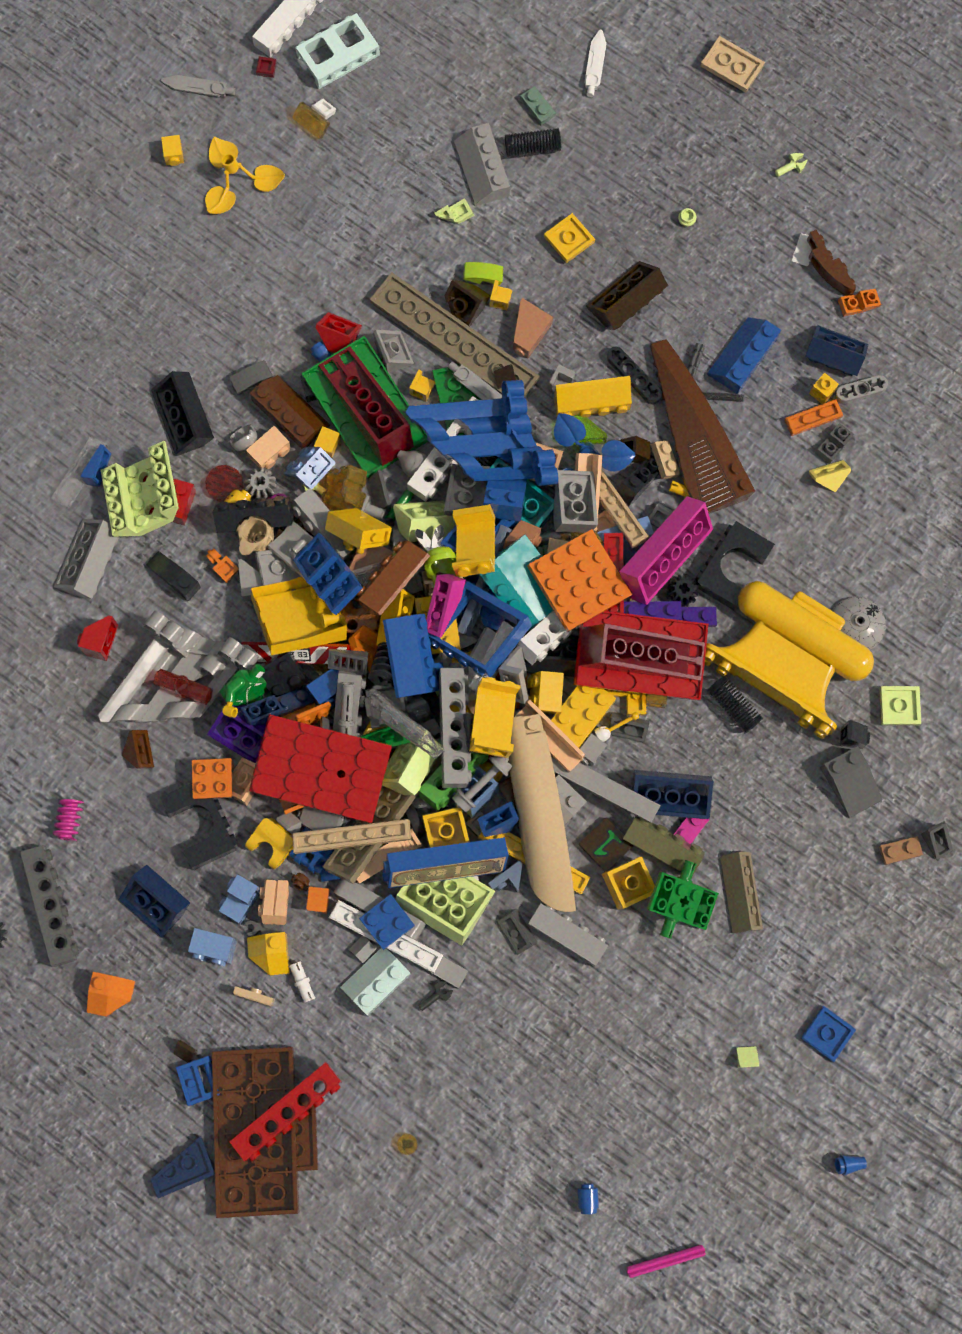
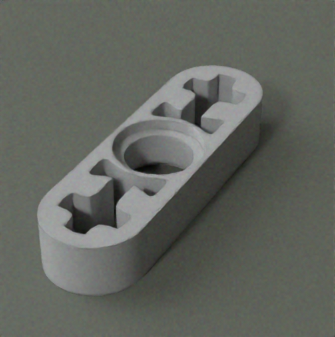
M878 375L842 385L837 389L835 399L841 404H847L882 394L888 386V381L884 376ZM877 381L879 384H883L881 388L874 386ZM857 386H864L866 393L860 394L857 391ZM842 391L845 394L849 393L846 398L840 395Z

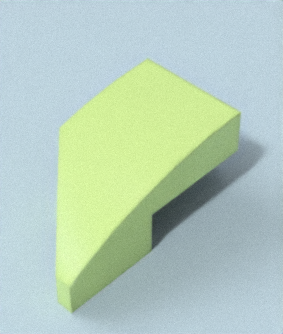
M465 198L451 207L447 205L435 212L436 217L457 224L474 216Z

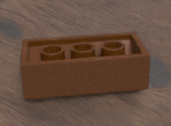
M279 375L263 380L250 392L252 402L301 449L308 447L318 438L322 426L330 427V424Z

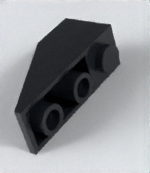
M652 455L650 460L644 461L617 489V492L628 507L638 499L660 474L659 466H657L656 460Z

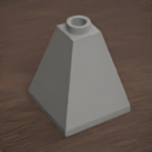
M304 807L298 813V819L302 821L301 824L312 831L353 826L356 820L312 807Z

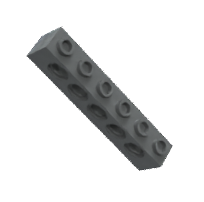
M44 845L21 851V858L50 965L57 967L76 961V955L79 954L77 944L73 943L71 938L74 932L71 924L67 923L66 917L69 916L67 907L62 905L61 898H63V892L56 883L58 873L55 867L52 868V852ZM44 863V870L38 873L36 871L37 865ZM48 881L50 888L47 891H42V884ZM54 900L55 907L52 910H47V903ZM55 919H59V928L52 929V922ZM60 938H64L65 946L58 949L57 941Z

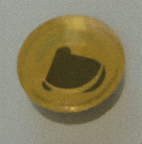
M411 1134L402 1135L397 1142L398 1150L405 1155L414 1153L417 1149L416 1138Z

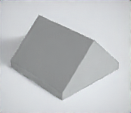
M375 330L373 332L374 343L388 373L414 364L401 331Z

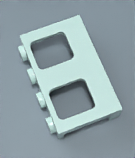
M357 13L347 16L340 23L331 25L327 30L315 34L313 38L302 41L296 46L298 59L301 58L315 78V84L319 89L380 56L378 43ZM357 27L364 39L351 47H346L339 36ZM327 44L333 53V57L321 64H315L309 53Z

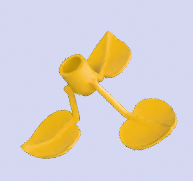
M213 137L209 148V160L216 168L224 167L226 188L216 186L207 192L205 198L207 212L210 214H221L233 207L236 196L235 193L228 191L229 174H235L239 168L251 179H255V187L262 192H269L275 189L284 179V172L275 166L261 165L255 169V175H252L241 163L237 162L238 149L235 144Z

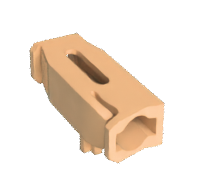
M410 829L411 840L391 842L381 846L355 882L360 884L383 870V861H386L387 853L420 848L422 845L414 831Z

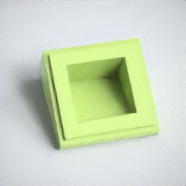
M756 1046L736 1048L738 1068L759 1067Z

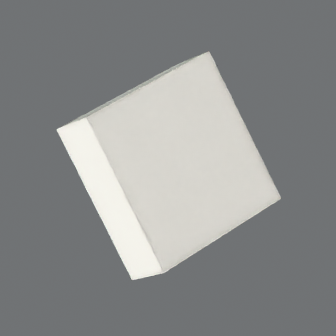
M321 99L312 105L311 111L325 121L335 114L336 108L324 99Z

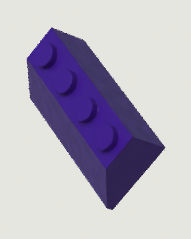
M246 705L232 706L238 709L235 718L225 716L221 711L207 735L245 759L256 763L266 724L249 725L240 710L241 707Z

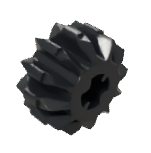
M678 575L677 580L671 579V584L667 587L670 590L667 596L673 597L671 601H681V605L684 602V605L688 607L689 602L695 603V597L699 596V592L696 591L699 589V585H693L695 579L693 578L689 581V575H686L684 579L681 575ZM681 588H685V594L681 593Z

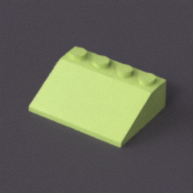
M473 877L403 886L396 896V901L404 911L462 946L474 929L495 891Z

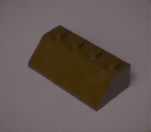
M639 261L590 301L586 307L604 327L616 330L626 320L633 317L638 310L648 305L650 300L656 295L661 294L668 284L660 268Z

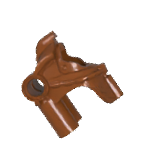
M352 600L342 609L347 623V639L363 625L378 633L380 615H371L363 607L355 609Z

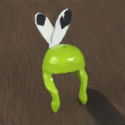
M439 525L434 530L432 541L424 531L417 529L415 531L416 539L427 551L426 553L430 555L424 563L427 577L432 579L435 586L438 571L444 574H455L452 563L456 562V555L450 547L440 545L444 537L442 525Z

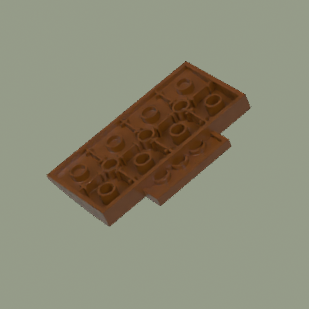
M294 1047L213 1051L216 1218L300 1213L298 1171L318 1170L317 1117L314 1106L307 1111L309 1115L299 1122L297 1119L291 1124L293 1128L285 1135L281 1132L275 1137L277 1141L269 1148L264 1146L259 1151L261 1155L252 1162L250 1159L244 1162L230 1144L233 1138L295 1088ZM306 1094L300 1095L298 1098L299 1104L301 1106L307 1105L309 1097ZM286 1107L282 1115L285 1119H290L293 1111L290 1107ZM271 1120L267 1123L266 1128L272 1133L276 1130L277 1124ZM253 1134L250 1141L252 1145L257 1146L261 1138L258 1134Z

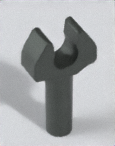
M446 981L436 983L434 985L435 992L418 1004L421 1011L428 1008L438 999H443L444 1001L450 999L453 990L448 991L446 994L440 992V989L447 984Z

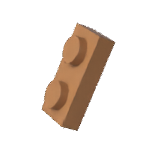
M918 836L879 846L884 865L923 855Z

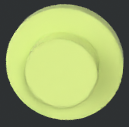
M690 208L683 209L678 216L680 224L687 227L692 226L697 218L696 213Z

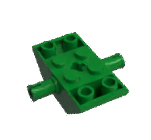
M685 860L680 877L659 872L647 910L664 915L665 921L659 934L663 937L672 939L674 928L679 921L703 930L707 929L719 893L692 883L691 879L697 866L696 863Z

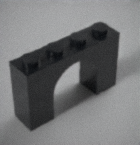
M737 521L733 526L729 524L724 532L726 535L724 541L719 540L714 548L717 552L714 556L710 555L705 562L707 568L704 572L700 570L695 578L698 581L696 585H699V590L733 611L738 605V595L742 588L724 576L721 570V559L729 553L740 552L763 565L775 545Z
M192 783L160 797L170 818L191 808H203L210 812L213 817V830L209 837L184 850L193 870L237 851L235 847L238 844L234 834L230 835L227 828L230 825L226 816L222 817L219 810L222 807L218 798L215 800L214 798L193 799Z

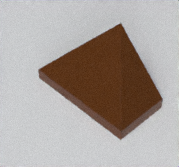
M147 730L129 731L122 752V756L136 769L154 767Z

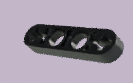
M620 347L610 348L607 360L622 377L630 376L631 386L649 404L658 403L662 395L661 389ZM612 353H614V354H617V353H618V354H619V357H618V358L615 357V358L613 359V358H612ZM625 365L632 366L633 371L631 373L624 372L623 367ZM643 378L646 384L638 386L635 380ZM650 392H651V393H655V392H656V393H657L656 398H655L654 396L650 398V397H649V396H650Z

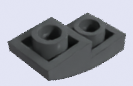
M263 360L239 371L229 378L237 394H242L253 386H258L263 380L273 377L266 361Z
M839 423L816 450L815 454L830 464L854 434Z

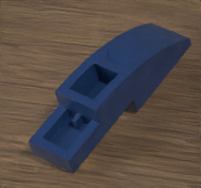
M302 687L279 697L272 695L241 707L240 710L249 725H265L268 714L283 717L313 704L314 700L307 689Z

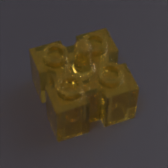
M352 465L342 466L340 470L336 468L330 469L325 475L324 485L326 486V491L322 494V502L332 511L362 508L366 498L362 488L366 485L367 471Z

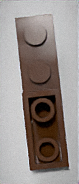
M817 229L811 231L807 241L812 249L809 260L813 267L834 289L845 296L853 295L856 284L853 278H850L848 275L846 264L842 263L840 258L833 260L831 251L827 250L823 236L819 235Z

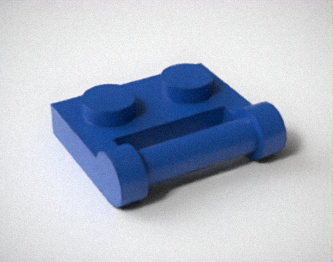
M211 1055L176 1067L188 1106L213 1098ZM204 1065L211 1087V1092L209 1093L205 1091L198 1066Z

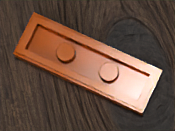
M835 399L786 417L784 421L791 436L840 419L843 417V413Z

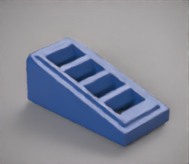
M99 445L80 476L87 485L100 487L102 483L101 470L107 467L111 452L104 445Z

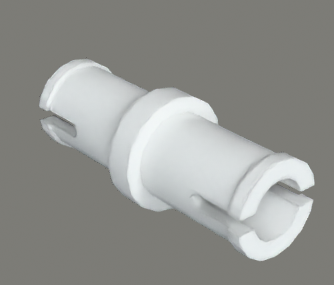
M301 961L290 965L289 968L296 982L294 983L295 987H298L303 1003L315 999L316 997L309 984L310 979L306 977Z

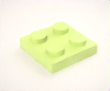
M919 686L880 687L881 725H921Z

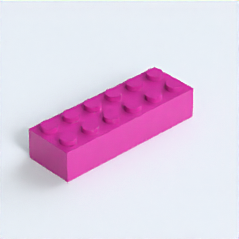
M687 496L619 571L632 593L629 597L630 599L647 605L711 533L713 526L705 502Z

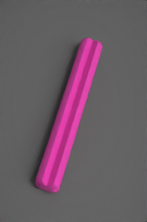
M698 1245L628 1266L626 1270L628 1276L633 1278L703 1257L706 1253L704 1246Z

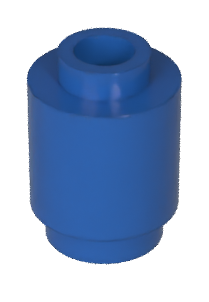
M593 1183L581 1184V1188H578V1207L581 1209V1214H596L597 1208H599L598 1187H594Z

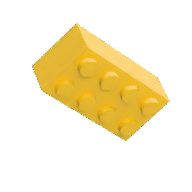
M577 686L561 706V712L556 713L551 721L580 749L615 703L616 698L605 689Z

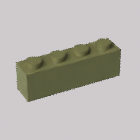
M635 816L623 838L679 871H682L684 861L688 860L697 864L694 870L695 873L705 855L700 846L696 844L691 845L682 836L668 832L666 827L649 823L638 816Z

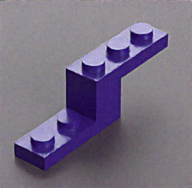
M650 601L647 605L640 602H624V613L707 623L709 624L708 627L717 626L716 607H681V601Z

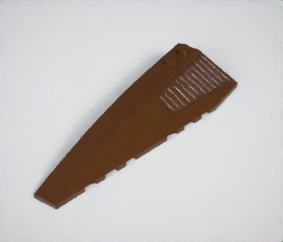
M665 339L652 343L650 348L659 374L657 376L658 381L661 383L663 390L662 397L667 406L665 409L670 430L676 444L674 446L679 455V466L684 475L683 482L690 497L705 502L709 514L746 501L755 492V489L710 404L668 340Z

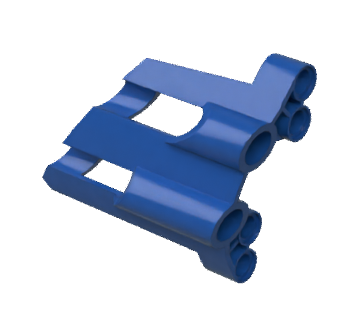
M522 380L503 381L502 398L410 405L405 411L411 422L418 424L425 431L427 440L447 460L453 459L462 468L463 473L474 481L535 479L538 486L558 484V471L555 467L554 450H543L540 446H537L531 434L532 426L527 415V401L524 397V383ZM459 419L470 428L472 435L449 436L437 421ZM497 456L511 464L512 467L483 469L475 457Z

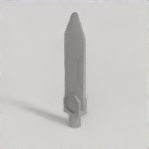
M182 75L161 79L162 83L174 90L225 98L226 94L235 95L236 91L235 88L228 87L225 82Z
M454 362L449 364L448 368L454 372L453 377L481 400L502 398L499 392L462 364L459 367Z

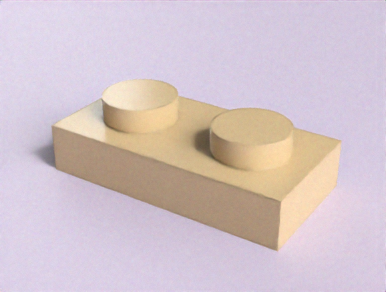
M657 441L652 443L651 448L657 466H659L661 478L678 477L680 472L670 442Z

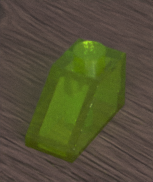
M574 416L584 424L586 429V436L578 442L606 443L607 433L587 417Z

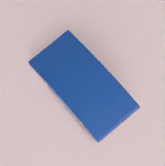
M320 533L293 559L306 582L312 585L319 598L325 601L330 611L335 615L363 588L346 563Z

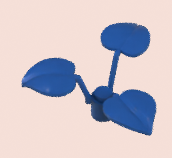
M558 414L554 427V437L560 445L569 447L575 442L576 445L581 446L579 453L602 455L603 468L613 472L624 469L634 459L635 452L625 443L618 440L606 442L602 447V454L595 450L592 443L578 442L586 436L584 424L572 415ZM566 467V468L562 469V470L574 471V470H573L572 468H570V467Z

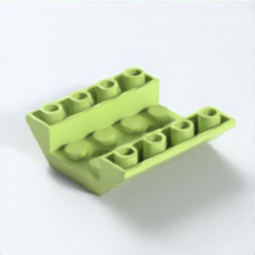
M165 441L149 447L148 458L127 468L115 463L101 470L112 536H142L173 522L179 507ZM148 475L146 481L143 482V478ZM154 507L152 514L149 515L150 509Z

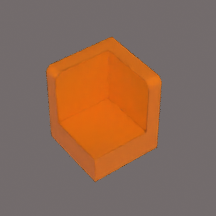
M309 887L307 911L327 914L330 890L328 888Z

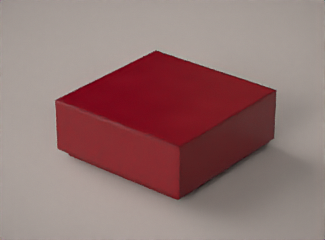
M259 56L256 75L274 78L277 60Z

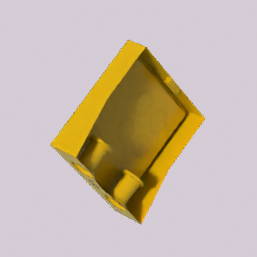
M298 577L285 582L251 588V600L271 655L347 639V623L342 610L337 615L332 613L325 601L319 598L312 585L308 584L304 578Z

